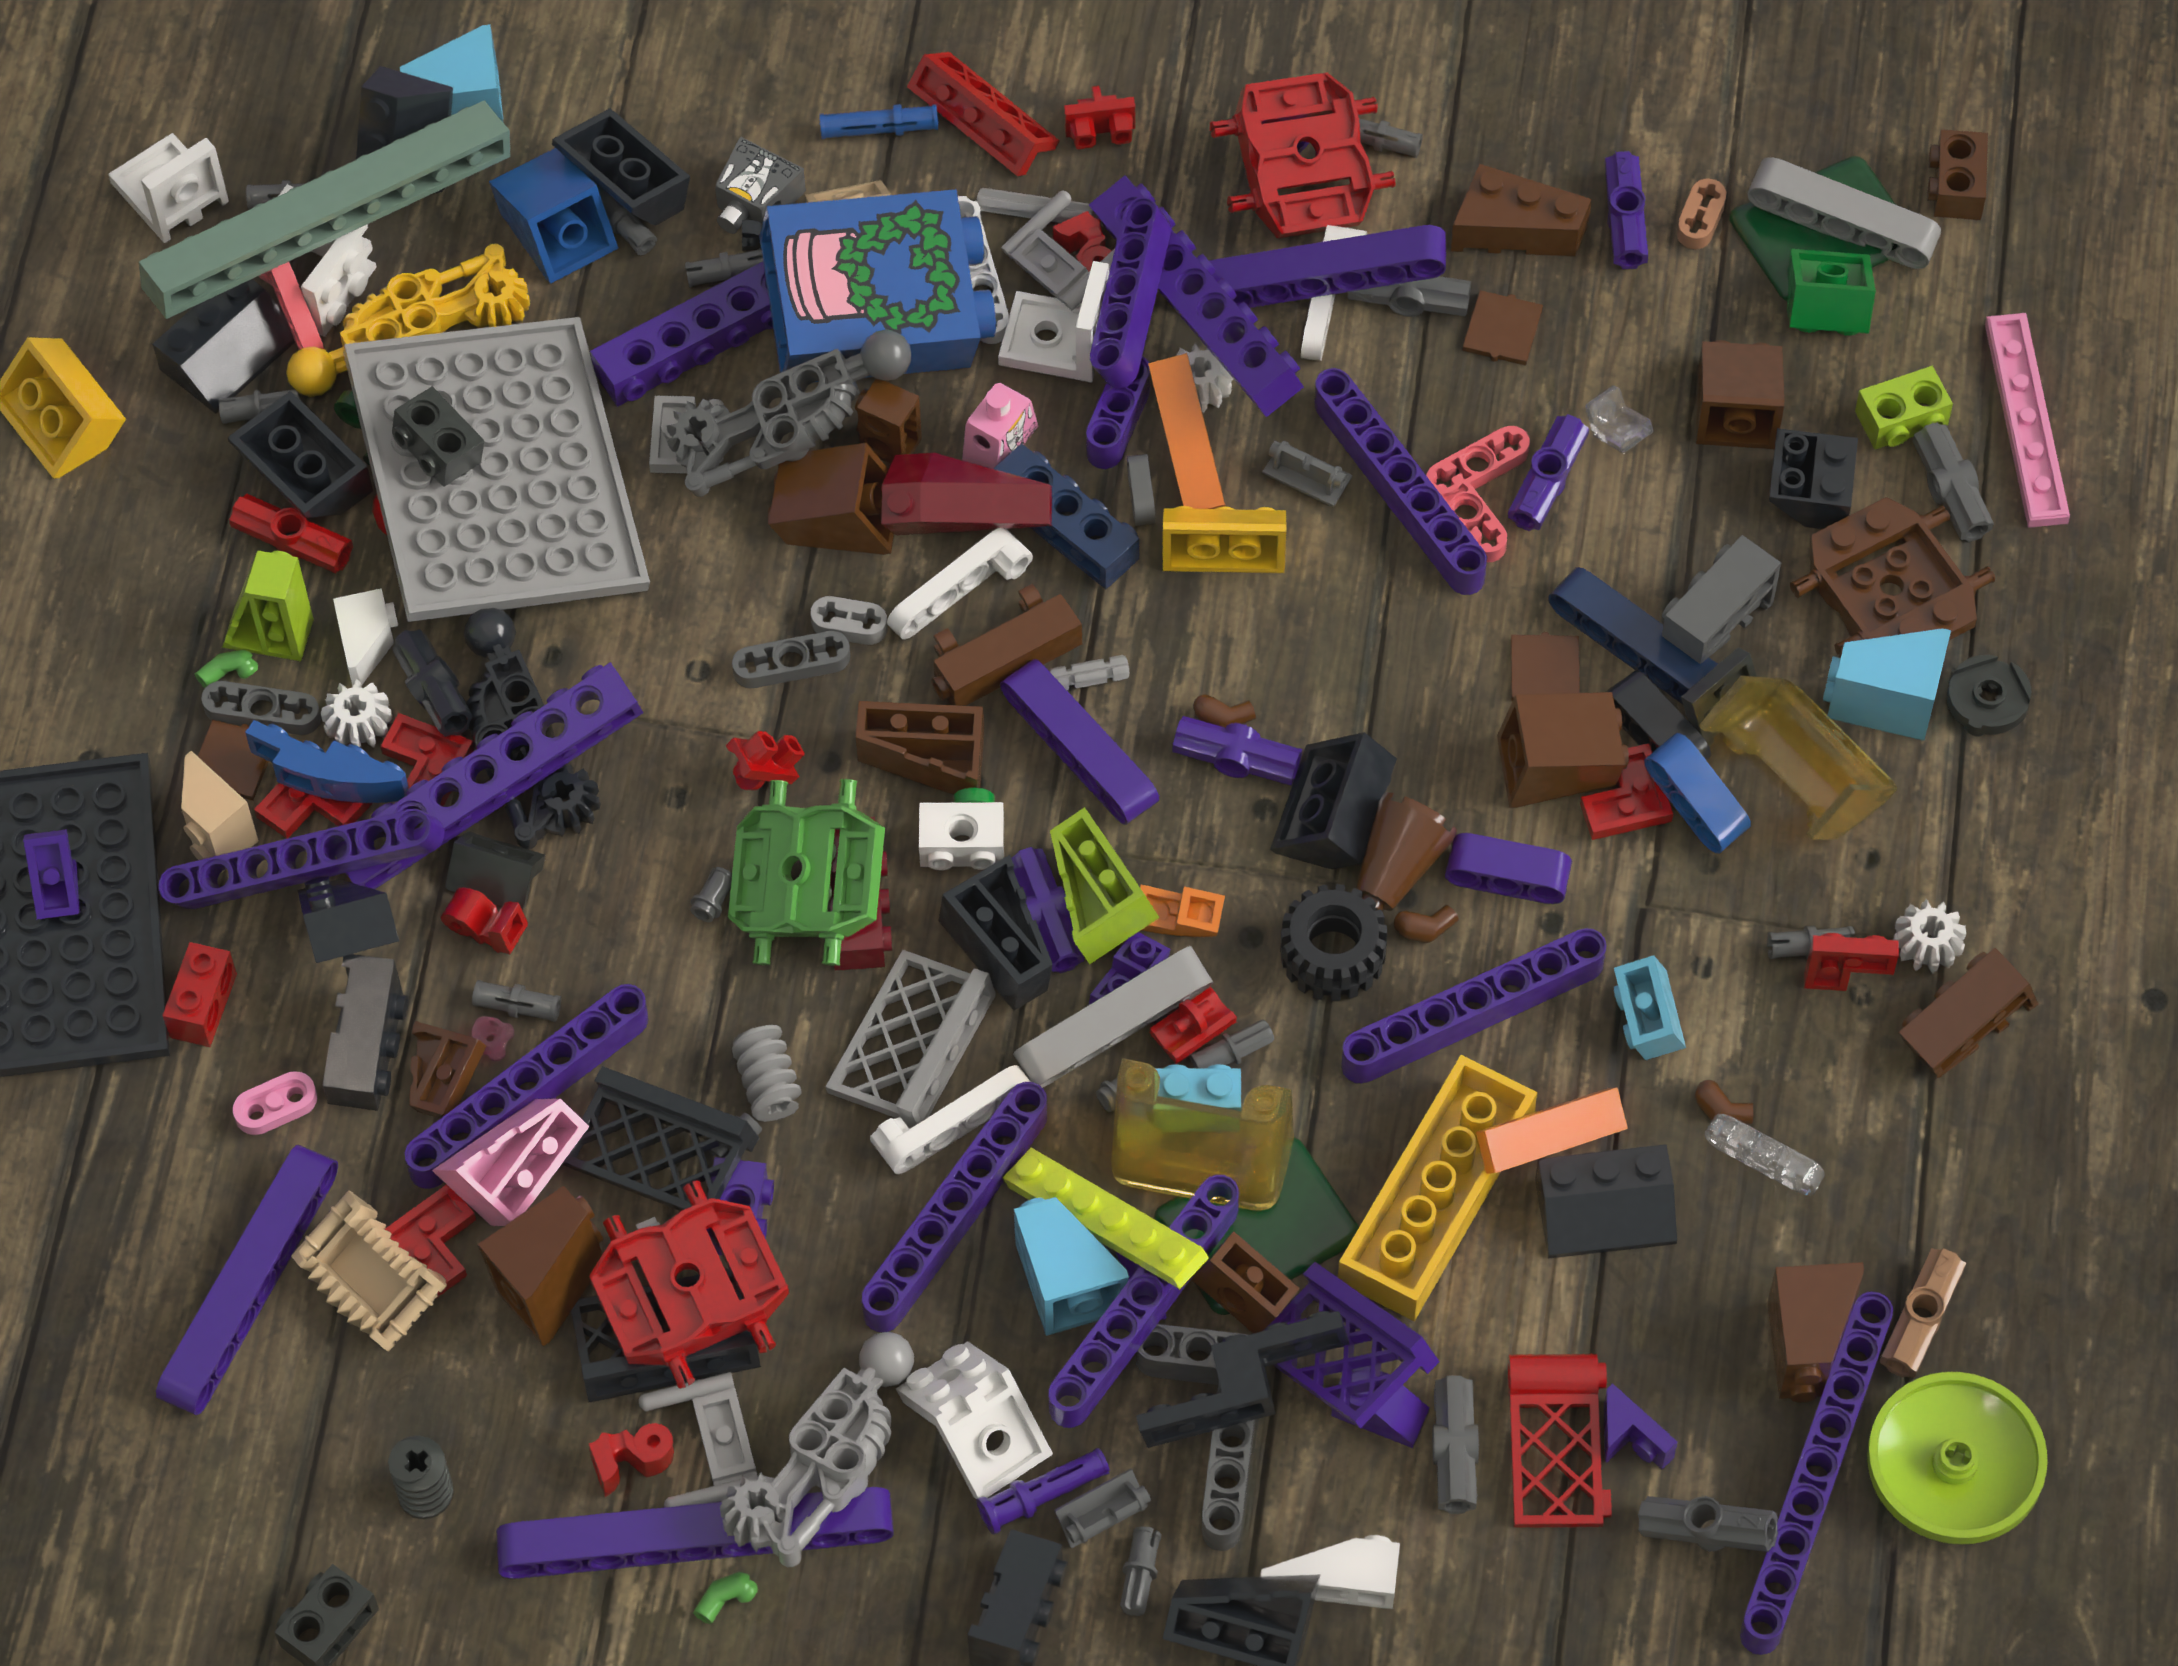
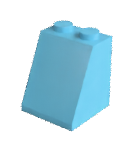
M482 25L400 67V72L453 87L451 115L458 113L463 108L471 107L485 100L504 123L499 73L491 25Z
M1942 628L1845 642L1841 658L1832 657L1823 697V701L1830 702L1827 718L1925 740L1951 630Z
M1056 1197L1047 1200L1043 1198L1030 1199L1019 1208H1015V1243L1046 1336L1098 1321L1129 1281L1127 1270Z

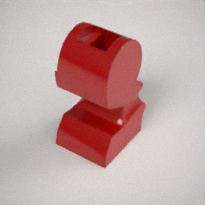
M1088 211L1053 226V240L1069 254L1081 249L1076 255V260L1086 267L1089 272L1091 271L1093 261L1101 262L1111 252L1110 249L1105 247V236L1102 233L1100 219L1094 218Z
M464 887L458 888L440 917L443 924L452 931L463 936H472L477 943L491 945L497 953L502 952L509 955L528 925L518 902H505L498 912L496 905L483 893Z
M657 1423L646 1424L639 1429L635 1436H632L627 1430L617 1434L603 1432L597 1440L589 1443L590 1459L605 1497L614 1492L620 1483L617 1465L619 1462L626 1461L645 1477H651L666 1470L674 1458L672 1434L667 1427Z

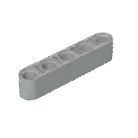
M1768 157L1760 162L1748 191L1750 202L1763 210L1861 246L1868 244L1883 250L1881 253L1889 260L1914 269H1922L1929 264L1941 235L1940 226L1928 217L1778 158ZM1894 243L1898 244L1895 250H1891Z
M1191 946L1186 947L1017 1049L1013 1055L1030 1082L1039 1084L1042 1088L1046 1087L1177 1008L1184 1000H1190L1214 982Z

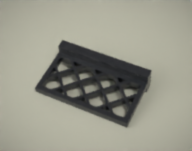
M602 1066L594 1080L599 1087L582 1117V1120L589 1127L562 1164L682 1211L692 1207L687 1200L683 1188L688 1183L692 1187L693 1181H700V1183L706 1181L709 1188L706 1195L707 1199H720L745 1150L752 1152L759 1136L744 1119ZM608 1102L619 1106L622 1118L601 1126L598 1116L605 1103ZM627 1110L632 1111L634 1113L628 1115ZM647 1118L655 1120L658 1132L636 1140L632 1124ZM663 1124L669 1125L670 1127L664 1129ZM626 1128L630 1143L609 1152L604 1136ZM682 1132L690 1133L694 1146L673 1154L668 1138ZM699 1137L705 1139L706 1141L700 1142ZM598 1139L602 1152L601 1156L587 1162L577 1159L583 1145ZM662 1142L666 1157L645 1166L640 1150ZM720 1145L730 1149L723 1163L711 1168L708 1167L704 1152ZM634 1153L638 1169L622 1176L616 1174L612 1162ZM698 1155L703 1171L681 1180L676 1164ZM606 1165L607 1170L600 1167ZM670 1167L675 1183L659 1190L652 1188L648 1176ZM642 1179L643 1184L637 1182V1180ZM678 1193L680 1198L673 1196V1194Z
M725 1269L731 1283L734 1282L735 1292L739 1300L743 1299L730 1269ZM700 1275L676 1279V1282L683 1287H691L698 1282ZM649 1285L642 1286L657 1316L661 1310ZM597 1296L582 1298L577 1301L571 1310L589 1403L677 1385L670 1367L666 1365L628 1364L618 1341L606 1335L611 1329L607 1318L597 1330L582 1322L581 1313L596 1310L605 1313ZM747 1330L690 1354L685 1359L695 1381L728 1372L735 1373L761 1367L757 1345L751 1332ZM585 1335L591 1337V1338L587 1341V1343H586V1340H585ZM599 1342L615 1351L610 1359L590 1363L589 1355ZM680 1371L685 1383H687L682 1371Z

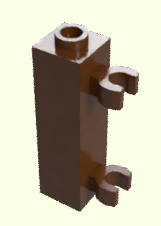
M1033 584L1018 591L1022 600L1018 602L1024 612L1023 614L960 647L948 628L933 635L937 642L934 649L939 658L933 660L934 678L931 679V683L938 697L942 701L948 699L951 705L966 706L999 689L1001 681L1032 659H1036L1044 665L1082 645V623L1062 594L1043 602L1040 593Z

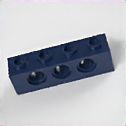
M1021 443L993 468L1052 486V526L1029 528L1104 589L1109 588L1139 560V536L1133 527L1125 522L1120 523L1112 517L1101 501L1095 498L1091 500L1081 492L1079 486L1068 475L1062 476L1055 471L1040 452H1032ZM1062 512L1074 513L1069 516L1060 515ZM1098 535V536H1101V537H1103V538L1098 539V540H1093V539H1090L1089 537Z

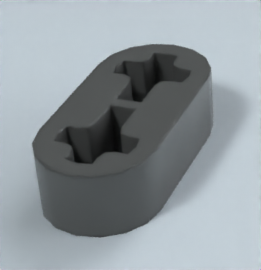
M1148 455L1127 456V472L1134 525H1153L1156 522Z

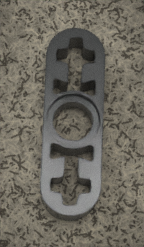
M825 631L744 647L738 650L732 659L734 679L742 687L758 688L836 673L846 668L849 664L850 645L848 639L842 633ZM834 646L837 656L829 657L826 648ZM811 649L814 652L815 662H810L809 650ZM788 652H796L803 657L802 662L795 667L784 666L781 664L780 659ZM769 657H773V670H769V662L767 660ZM754 662L756 672L748 673L746 663Z
M216 681L209 684L201 696L205 714L210 720H217L237 726L242 724L250 726L253 720H256L266 726L275 724L290 734L306 735L315 731L321 722L318 702L312 695L307 693L228 681ZM222 696L228 698L229 702H223L220 708L215 707L214 702H219ZM266 700L273 704L271 711L265 715L257 716L250 712L251 706L257 701ZM281 704H284L286 710H282V717L280 718ZM237 705L242 706L241 712L238 711ZM301 708H306L309 714H304L302 719H295L294 714H299Z

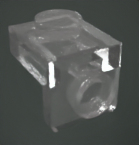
M1615 385L1585 405L1593 436L1621 453H1625L1654 432L1650 419L1625 406L1621 389Z

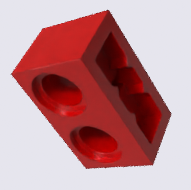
M192 942L189 943L163 1013V1019L170 1038L211 1047L237 976L230 951Z

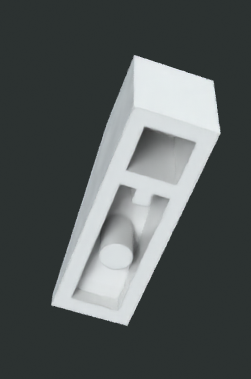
M1379 1535L1366 1536L1364 1539L1354 1538L1261 1569L1260 1577L1321 1574L1315 1600L1393 1609L1400 1543L1391 1542L1390 1539Z

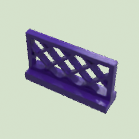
M1314 1262L1303 1273L1309 1284L1282 1310L1270 1325L1275 1323L1292 1324L1306 1320L1307 1318L1301 1319V1313L1314 1300L1319 1303V1312H1340L1343 1322H1346L1345 1328L1350 1344L1341 1346L1344 1347L1342 1360L1325 1363L1326 1351L1315 1354L1314 1366L1297 1369L1298 1358L1273 1364V1366L1361 1429L1418 1368L1428 1374L1440 1361L1421 1335ZM1372 1341V1353L1353 1357L1354 1344ZM1395 1360L1402 1362L1392 1374L1380 1376L1381 1363ZM1371 1366L1369 1379L1352 1382L1353 1369ZM1342 1372L1341 1385L1323 1388L1325 1375ZM1369 1391V1398L1356 1411L1350 1407L1351 1395Z

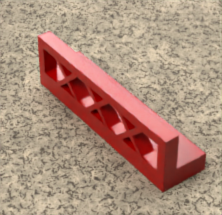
M950 52L924 54L907 85L911 91L930 106L936 104L938 113L1016 176L1026 175L1037 153L1055 150L1060 141Z

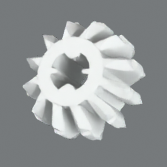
M1196 343L1192 347V352L1180 348L1177 356L1185 353L1188 354L1202 412L1204 413L1207 409V404L1219 408L1222 403V397H1229L1232 391L1231 381L1233 378L1208 348L1205 351L1200 350Z
M356 679L353 687L348 689L339 683L337 688L339 694L327 693L325 699L327 706L323 707L321 711L322 721L325 722V733L329 738H335L337 742L345 746L351 742L353 745L360 747L361 743L367 742L374 748L376 744L375 736L386 737L388 733L387 724L392 723L391 720L393 719L391 709L388 708L389 700L384 692L378 693L377 686L373 682L362 688L361 682Z
M1927 899L1922 902L1920 909L1910 904L1906 908L1905 916H1900L1896 921L1895 929L1897 933H1895L1893 940L1899 941V948H1901L1899 956L1901 961L1914 959L1913 967L1915 971L1920 969L1922 964L1928 965L1932 974L1938 970L1939 963L1950 968L1954 964L1955 956L1959 957L1963 953L1965 944L1962 940L1966 936L1965 926L1958 924L1960 919L1958 912L1945 913L1946 905L1944 902L1938 905L1937 909L1932 908Z

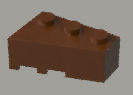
M1479 164L1453 224L1451 252H1463V248L1488 249V253L1501 254V249L1526 250V255L1576 256L1588 228L1592 199Z
M859 701L856 726V748L859 762L953 795L965 788H980L984 743L983 707Z
M1996 947L1988 954L1981 952L1975 956L1966 967L1968 972L1956 982L1950 980L1942 985L1934 995L1935 1001L1924 1010L1921 1008L1916 1009L1902 1023L1904 1028L1899 1031V1034L1904 1043L1937 1078H1940L1978 1050L1979 1045L1977 1043L1993 1029L1999 1034L2009 1027L2006 1018L2019 1008L2024 1006L2029 1012L2039 1005L2030 983Z

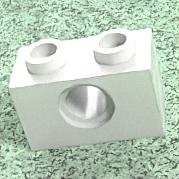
M1003 802L920 803V867L946 870L951 867L971 866L974 869L984 870L1003 859ZM959 835L970 837V839L963 842L956 841L953 838Z

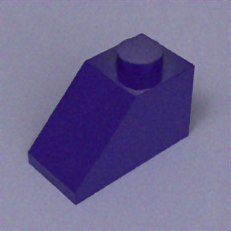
M1371 1367L1353 1369L1352 1382L1369 1379ZM1383 1371L1380 1373V1376L1388 1375V1373ZM1402 1385L1363 1425L1362 1429L1413 1448L1430 1407ZM1369 1391L1351 1395L1350 1407L1356 1411L1369 1398ZM1332 1409V1417H1335L1337 1419L1354 1425L1348 1419H1346L1337 1411Z

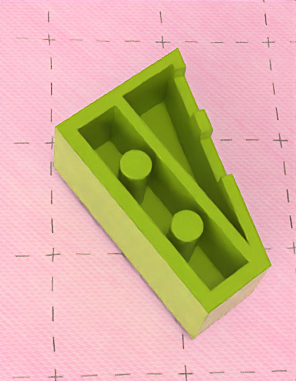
M257 551L235 605L222 648L244 649L250 653L296 661L302 660L314 618L298 557H293L283 551H273L271 553Z
M1085 807L1050 830L1059 875L1062 878L1066 897H1064L1066 907L1070 913L1073 926L1072 935L1074 943L1089 965L1160 918Z

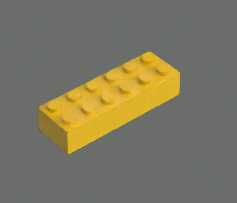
M1460 1055L1341 1257L1338 1278L1363 1296L1415 1321L1501 1173L1486 1174L1476 1132L1535 1113L1537 1092Z

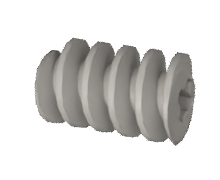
M766 1025L749 1029L739 1034L733 1041L732 1053L737 1060L738 1072L742 1075L743 1087L747 1090V1100L752 1104V1115L758 1121L766 1122L782 1119L795 1113L799 1108V1104L793 1100L800 1096L801 1088L797 1084H792L797 1079L796 1072L788 1069L792 1064L790 1056L784 1054L787 1050V1045L785 1041L778 1040L782 1035V1030L777 1025Z

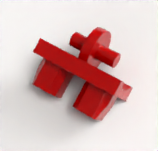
M1092 86L1091 98L1078 99V104L1064 105L1066 138L1072 137L1076 149L1092 148L1096 145V134L1110 132L1111 142L1116 145L1132 141V131L1135 129L1134 97L1117 99L1116 95L1101 96L1100 86Z
M757 731L748 740L732 738L725 745L728 751L734 753L739 760L733 768V775L738 786L744 790H758L765 781L782 780L787 781L788 784H793L800 777L794 765L804 756V751L798 740L792 735L784 734L775 742L774 738L767 732Z
M1210 986L1193 999H1186L1181 1002L1177 1010L1150 1028V1034L1174 1063L1177 1064L1235 1024L1237 1016L1222 1003Z

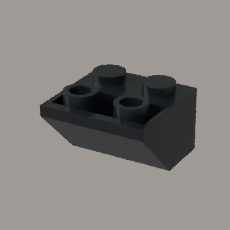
M1777 428L1769 502L1808 528L1824 529L1848 517L1852 503L1858 438Z

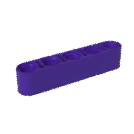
M1139 197L1132 200L1124 210L1090 351V361L1093 367L1109 386L1116 389L1125 388L1136 379L1139 372L1171 235L1169 220L1157 204L1148 197Z
M1032 659L1000 682L1001 690L1012 707L1121 824L1127 825L1159 802V794L1149 778L1040 661Z

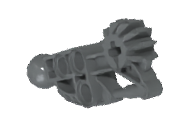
M888 329L875 331L866 338L861 348V353L846 359L837 348L763 380L754 388L752 402L732 413L724 405L716 404L713 406L705 399H702L698 407L692 402L687 401V411L684 414L673 411L674 417L678 422L666 426L667 432L672 436L667 441L668 446L673 452H676L677 462L687 468L686 487L693 495L702 497L709 492L710 487L734 478V475L754 466L760 469H768L785 461L793 462L803 458L810 448L816 446V440L820 438L822 441L829 439L828 434L836 427L840 430L843 427L842 422L844 418L851 417L853 413L851 402L854 401L856 395L860 394L856 381L869 375L879 380L889 381L895 380L906 373L911 363V349L906 338ZM819 381L815 390L805 393L809 384ZM782 397L779 405L768 409L772 400ZM794 432V436L790 441L781 444V439L784 435ZM757 435L749 456L729 464L727 462L716 467L733 445ZM700 439H702V442L706 446V448L701 444V442L699 441Z

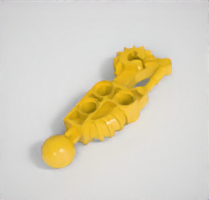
M490 244L486 247L484 254L461 262L459 266L441 273L435 269H427L417 274H398L389 281L387 287L380 289L379 295L376 296L373 293L368 295L367 301L364 304L357 303L352 308V313L346 315L343 320L344 330L340 332L342 348L328 353L325 349L312 346L302 348L292 354L287 365L286 374L288 382L299 394L309 397L320 396L329 391L336 380L337 374L347 370L343 354L344 344L444 333L451 326L466 320L477 326L478 329L488 325L489 327L512 325V321L523 323L524 312L529 310L530 306L527 284L524 278H518V273L513 268L510 270L505 269L504 248L499 244ZM476 274L465 288L439 297L443 284L463 276L466 278Z

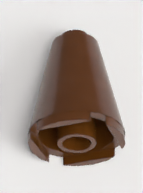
M1391 792L1384 793L1379 801L1356 889L1362 891L1363 900L1371 897L1376 902L1375 911H1392L1453 842L1457 835V829L1454 826L1449 831L1443 827L1446 818L1441 814L1404 796L1401 803L1392 801L1394 793Z

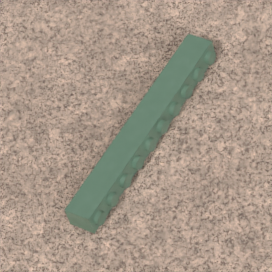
M485 100L471 107L463 108L458 113L439 122L431 123L424 129L402 139H397L379 150L360 156L349 164L334 171H328L319 178L299 187H294L274 199L260 203L242 214L223 220L212 228L197 235L189 236L182 242L149 255L147 258L139 261L141 288L165 319H168L509 158L510 130Z

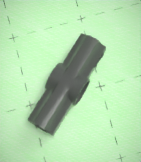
M1439 276L1431 279L1348 292V299L1389 305L1393 312L1408 317L1418 316L1423 311L1466 317L1471 281Z
M1936 422L1924 426L1921 431L1914 434L1912 442L1926 468L1927 483L1931 496L1937 505L1943 504L1945 510L1948 511L1950 520L1960 540H1967L1968 542L1978 540L1992 530L1994 522L1979 494V481L1975 468L1969 459H1962L1946 425Z
M1446 1376L1443 1379L1435 1380L1434 1411L1436 1424H1433L1432 1430L1433 1464H1437L1438 1509L1451 1514H1461L1476 1509L1477 1505L1475 1464H1478L1479 1458L1478 1425L1474 1424L1473 1380L1466 1379L1463 1376Z
M1647 1496L1646 1500L1641 1502L1638 1514L1639 1532L1643 1537L1697 1543L1700 1548L1709 1552L1718 1551L1724 1547L1769 1552L1773 1546L1775 1547L1778 1535V1517L1774 1511L1720 1505L1714 1498L1708 1496H1700L1691 1501ZM1714 1520L1710 1526L1701 1528L1705 1522Z

